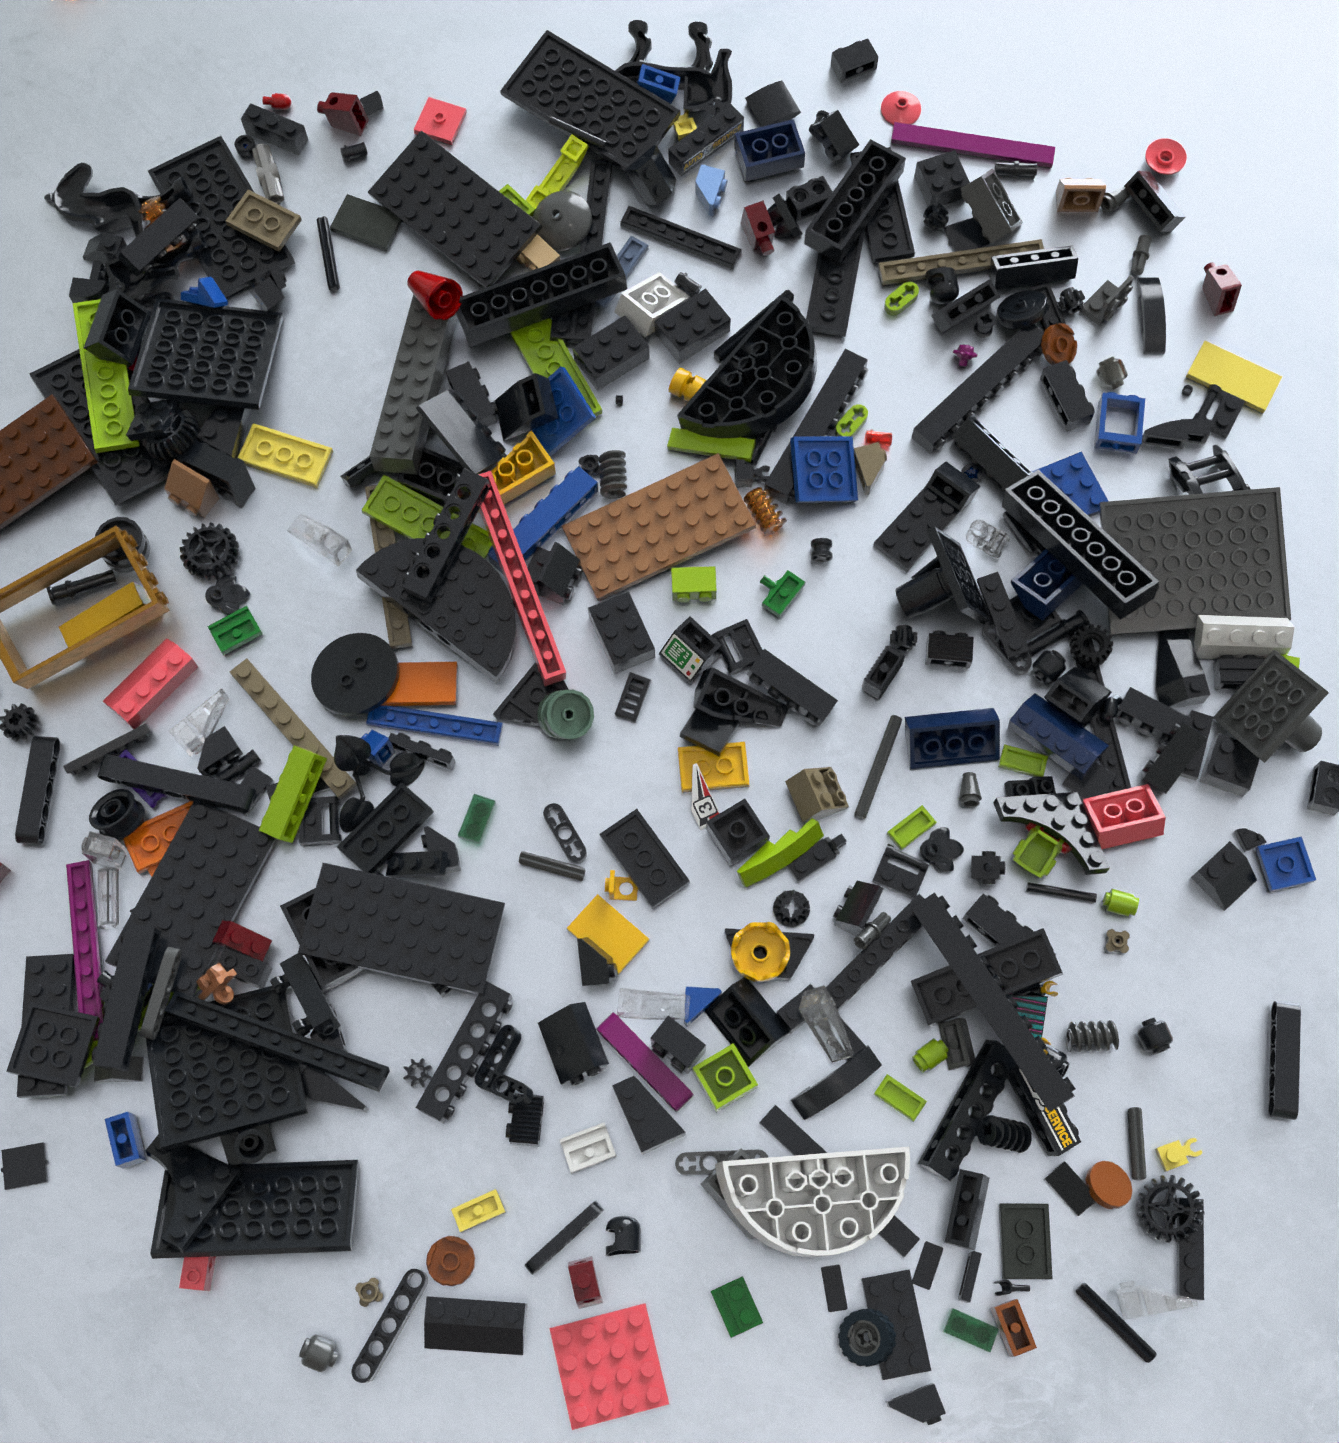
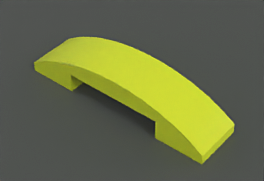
M571 134L560 150L561 156L539 186L536 185L526 198V201L534 209L548 195L565 189L580 166L589 147L588 144Z

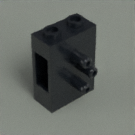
M586 1002L569 1004L538 1022L561 1085L571 1083L572 1086L578 1085L585 1081V1076H595L602 1072L600 1068L609 1064Z

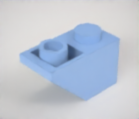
M701 164L695 181V193L708 215L713 216L715 208L719 209L722 200L720 194L721 191L725 192L728 180L725 179V170Z

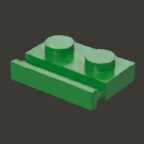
M247 606L207 626L223 655L263 635Z
M743 1276L710 1291L730 1338L763 1323Z

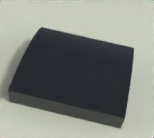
M783 80L769 84L745 97L761 127L792 120L802 113Z

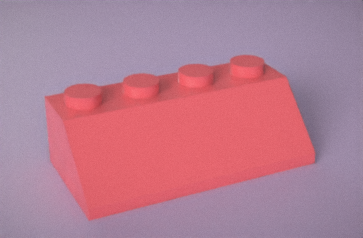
M166 638L103 702L132 729H135L198 666L193 658L183 649Z

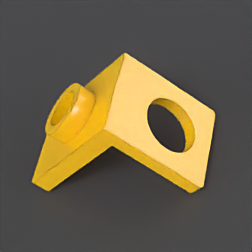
M610 870V878H605V892H609V900L637 901L638 889L629 877H615V870ZM627 882L632 885L633 891L631 894H621L619 887L622 883Z

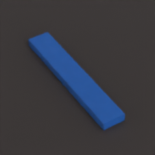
M381 705L369 712L366 721L367 726L495 746H499L503 723L386 705Z

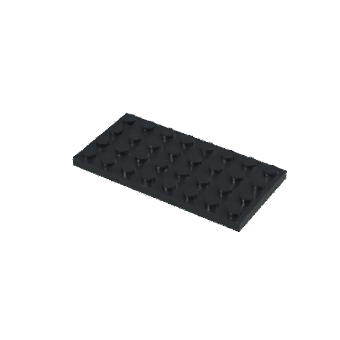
M549 30L545 31L500 90L503 97L549 124L550 118L553 116L607 141L605 149H602L579 138L588 144V149L624 171L653 145L658 146L681 115L680 110ZM552 126V127H554L555 129H557V130H559L560 132H562V133H564L565 135H567L568 137L571 136L570 133L565 132V131H563V130H561V129H559V128H557V127H555V126Z
M423 131L418 133L368 191V194L485 288L494 285L543 228L539 222Z
M222 136L148 170L160 194L167 191L174 180L180 176L185 180L191 195L182 200L199 216L196 221L197 227L194 230L199 229L207 243V249L197 252L196 258L207 277L214 279L225 298L252 285L255 282V277L266 273L270 269L278 267L280 271L295 264L286 245L278 252L227 226L226 219L247 190L254 191ZM187 232L183 234L186 240L190 235Z
M79 349L29 373L44 399L50 395L56 397L98 462L90 468L115 506L168 478L174 458L171 457L168 461L165 459L162 461L154 459L145 450L142 439L139 440V447L101 453L95 452ZM127 368V370H128V376H129V382H130L131 377H132V374H131V372L129 371V369ZM132 396L134 413L136 414L140 404L150 402L148 397Z
M198 799L194 800L123 928L126 929L127 923L156 927L161 931L149 983L155 985L166 949L168 947L181 949L182 957L171 993L179 991L194 996L198 988L196 981L205 975L220 945L212 941L222 920L234 921L277 838L259 831L260 827L212 805L203 803ZM121 933L105 960L107 964L117 967L115 966V958L122 946Z
M322 863L298 954L483 995L505 903Z
M358 1160L238 1164L233 1166L240 1170L241 1176L184 1253L163 1244L161 1239L172 1220L176 1202L173 1180L166 1170L164 1171L150 1252L152 1259L351 1251L359 1172Z

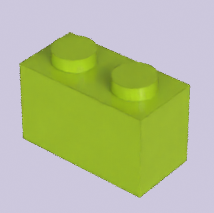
M715 566L671 568L672 601L677 600L681 603L689 602L690 600L709 602L712 599H716Z

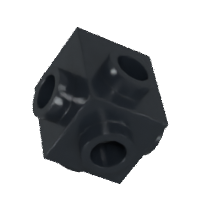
M982 851V856H972L971 879H982V884H996V880H1001V875H1005V861H1001V856H996L995 851ZM987 864L992 865V870L990 872H987L985 870V866Z

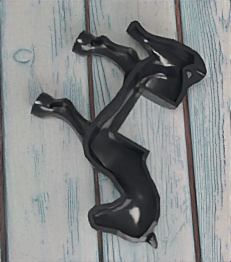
M642 20L629 22L628 32L635 40L636 51L631 60L617 68L616 72L638 84L642 64L679 76L678 90H684V112H702L705 110L712 115H716L731 104L732 79L728 69V61L732 51L730 49H720L715 64L713 63L710 54L712 39L707 36L708 26L706 23L695 21L688 26V34L694 41L697 49L694 63L691 66L668 67L645 62L649 52L652 50V41L647 35L648 24Z
M79 163L64 175L55 191L46 194L44 199L54 202V207L66 218L91 223L94 229L99 232H117L132 226L137 237L147 228L148 213L157 210H167L179 198L186 199L191 194L185 180L181 176L174 180L167 191L156 196L138 195L125 187L111 188L100 193H86V188L93 177V170L87 163ZM199 229L190 232L188 239L176 249L167 251V255L162 260L156 259L151 263L153 267L145 275L141 273L136 276L118 258L105 263L106 271L110 278L108 292L119 289L136 302H139L165 281L179 280V265L185 261H193L196 258L197 252L207 249V243Z

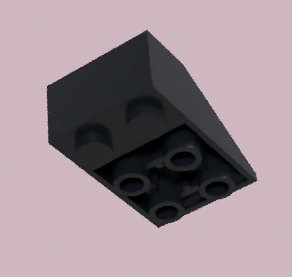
M537 373L517 381L494 401L498 410L497 415L503 441L559 419L549 378Z

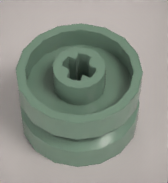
M574 689L553 691L540 702L537 711L538 723L549 737L575 739L586 734L591 728L594 719V709L590 699L582 692Z

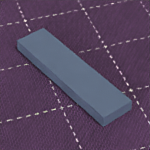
M630 236L617 255L625 272L626 280L649 249L648 244L633 236ZM616 294L597 300L596 306L605 311Z

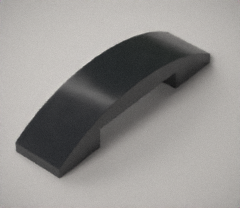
M1159 277L1137 278L1138 298H1141L1144 328L1142 334L1143 353L1165 354L1166 314Z
M867 1045L850 1057L848 1062L814 1086H809L791 1099V1102L802 1118L806 1120L853 1090L879 1069L882 1064L869 1045Z

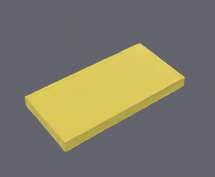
M1207 341L1203 342L1186 375L1187 378L1208 388L1211 384L1220 386L1223 391L1245 400L1244 405L1261 413L1265 412L1282 379V376Z
M253 423L238 458L243 460L246 466L318 488L332 456L333 449Z

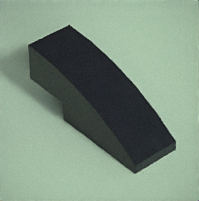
M1181 419L1153 426L1144 431L1142 444L1183 449L1186 442L1205 445L1210 436L1211 420Z

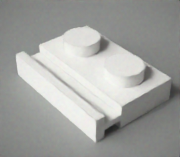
M605 1123L559 1139L571 1174L617 1157Z

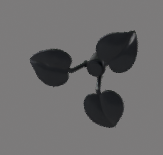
M337 735L334 753L335 765L341 771H353L352 776L355 778L360 793V800L352 797L343 805L339 818L341 830L343 832L353 831L374 810V805L370 801H365V794L359 776L368 774L370 767L386 775H391L390 783L393 786L397 787L401 782L407 786L413 783L421 774L425 763L424 759L412 752H402L392 759L390 770H386L367 760L371 755V747L364 739L351 735Z

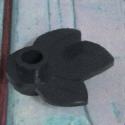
M229 574L220 577L215 586L207 589L205 599L211 606L219 607L224 614L230 615L239 610L238 603L246 600L250 596V591L246 587L236 584V575ZM214 593H218V594H220L221 596H220V597H214L213 594H214Z
M940 827L932 831L929 839L925 840L920 846L921 857L933 862L937 869L943 872L953 871L954 864L952 860L959 857L964 851V847L960 842L950 839V831L946 827ZM930 847L934 849L935 853L930 851Z

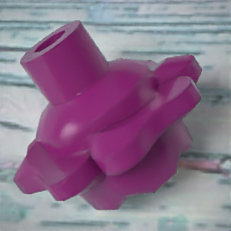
M959 345L958 349L953 350V353L960 359V366H967L968 360L976 358L978 355L974 352V347L970 345Z

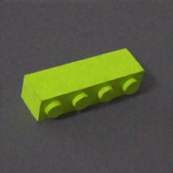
M293 746L288 755L284 770L279 777L275 792L270 799L266 814L262 818L259 831L279 840L293 843L326 763V757L307 749Z

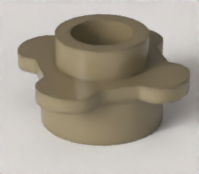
M1114 929L1107 931V951L1127 953L1129 951V946L1127 945V941L1130 938L1127 931L1116 932Z
M371 1278L368 1282H360L356 1285L355 1290L358 1292L361 1306L367 1307L371 1302H380L382 1300L383 1293L379 1291L378 1279ZM368 1290H371L370 1295L367 1294Z

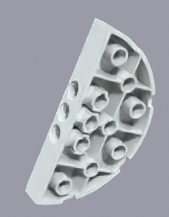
M909 1147L732 1160L716 1163L715 1168L718 1183L728 1207L739 1223L751 1235L767 1246L783 1253L802 1257H822L844 1253L857 1248L874 1238L890 1222L904 1197L903 1192L910 1171Z

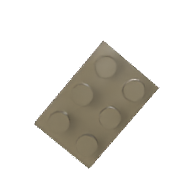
M247 190L226 219V224L280 252L302 219L300 215Z

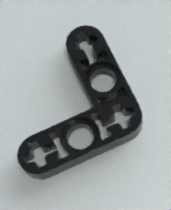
M505 1025L498 1031L475 1075V1084L484 1091L516 1106L525 1107L532 1101V1089L524 1083L503 1074L520 1043L521 1033L512 1025ZM498 1053H502L501 1060L498 1063H494L495 1056ZM507 1081V1089L500 1093L501 1084ZM515 1090H517L520 1093H523V1096H516L514 1094Z

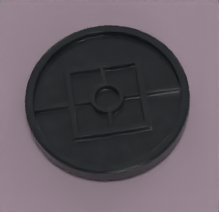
M368 633L348 634L331 642L318 655L311 672L312 689L316 698L327 710L342 716L363 715L381 706L391 696L399 679V662L390 645L380 637Z

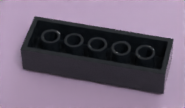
M870 139L805 230L804 244L840 264L903 174L906 158Z
M1044 928L978 954L979 957L984 955L990 963L991 967L988 970L991 975L995 976L997 974L1005 985L1002 991L1006 997L1063 975ZM950 965L911 980L925 1019L930 1027L978 1008Z

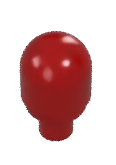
M281 93L272 94L271 97L263 96L262 99L263 105H271L272 109L288 110L292 104L291 98Z

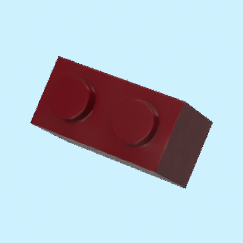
M222 920L212 942L263 962L272 940L233 921Z

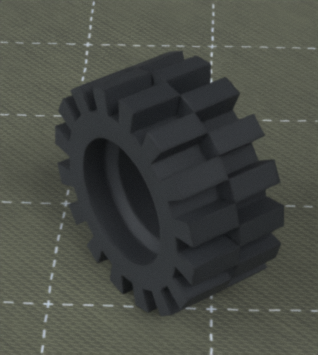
M1090 624L1089 627L1084 625L1074 634L1070 643V653L1074 654V660H1079V665L1085 663L1087 668L1090 665L1093 668L1097 667L1098 664L1102 665L1111 654L1113 641L1110 640L1112 636L1111 634L1106 635L1108 632L1106 629L1100 630V625H1097L1096 628H1094V624ZM1086 639H1094L1098 642L1100 649L1096 653H1089L1084 649L1083 642Z

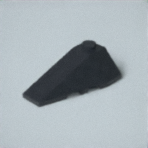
M1186 629L1158 631V660L1156 663L1157 675L1155 682L1157 701L1172 709L1204 703L1210 696V691L1205 673Z
M713 667L703 671L694 694L693 708L713 718L781 727L789 709L780 701Z

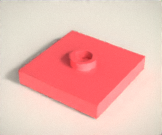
M428 97L414 127V134L418 135L420 131H423L433 140L452 145L467 113L466 108Z

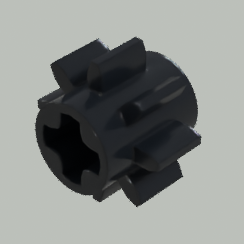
M940 203L937 206L930 205L924 211L923 217L925 220L923 222L932 231L935 228L942 229L949 221L947 216L949 211Z
M1070 287L1060 293V301L1057 303L1061 311L1065 310L1069 314H1073L1083 308V300L1086 298L1082 290L1078 291L1074 287Z
M899 625L896 627V631L892 630V634H890V645H895L897 651L908 652L912 650V646H916L918 633L912 632V627L909 625Z
M423 1058L419 1063L411 1059L412 1064L409 1067H403L408 1072V1075L403 1079L405 1081L411 1079L412 1088L416 1084H420L424 1088V1082L427 1079H432L428 1075V1071L433 1068L431 1065L424 1067L425 1060ZM416 1068H419L422 1071L420 1073V1078L412 1076L416 1073Z

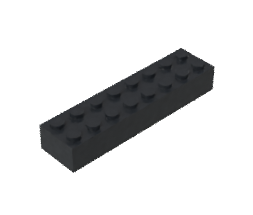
M611 242L464 295L460 297L459 303L461 305L456 315L467 342L472 347L627 290L626 275Z
M1040 470L1033 472L1005 489L1002 507L1120 620L1155 598L1159 581Z

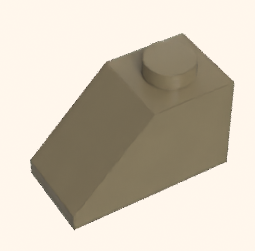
M879 442L854 448L855 468L865 495L870 494L887 461L886 452L884 449H881Z

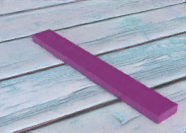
M894 122L891 139L892 144L944 152L955 150L957 154L1009 162L1037 163V166L1048 168L1053 166L1056 148L1055 146Z
M89 860L66 864L78 1012L98 1016L100 1018V1025V1023H103L105 1016L103 1011L104 1001L100 998L103 988L97 983V979L101 975L92 864ZM98 1028L93 1041L99 1040Z

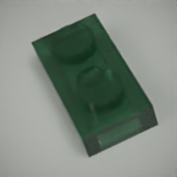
M474 794L458 837L480 845L496 801Z
M951 1308L943 1332L982 1350L991 1352L999 1328Z

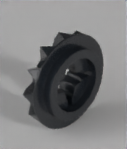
M795 890L784 891L774 901V915L785 926H799L809 916V900H807L803 893ZM793 899L795 907L799 909L794 910L792 917H790L789 909L785 908V906H789Z

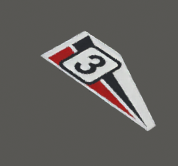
M696 763L693 765L691 811L700 830L706 828V821L720 814Z

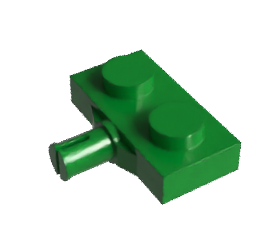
M789 570L776 582L764 575L760 583L769 588L770 591L762 602V606L780 618L803 589L806 582Z

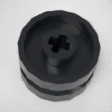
M127 517L108 519L100 525L95 534L96 537L117 526L122 531L126 530L129 535H132L138 544L135 549H137L139 554L142 553L146 560L149 558L150 544L138 524ZM122 547L102 557L105 563L117 572L129 573L135 571Z

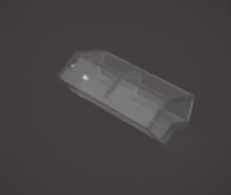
M104 867L98 869V927L109 929L116 928L119 925V869ZM109 875H111V895H109ZM109 901H111V921H109Z

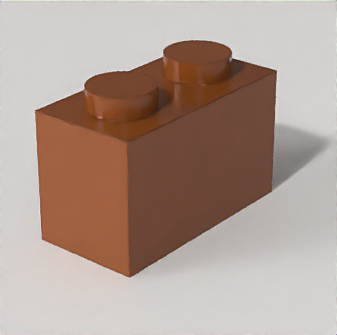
M1013 1299L990 1308L1009 1357H1015L1037 1348L1018 1299Z

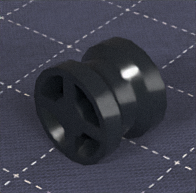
M828 538L813 539L811 541V548L813 549L811 560L815 562H828L832 560L833 553L830 551L832 540Z

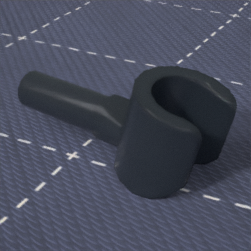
M1007 1279L994 1282V1284L999 1283L1002 1286V1291L995 1292L997 1296L1007 1295L1015 1291H1030L1029 1285H1015Z

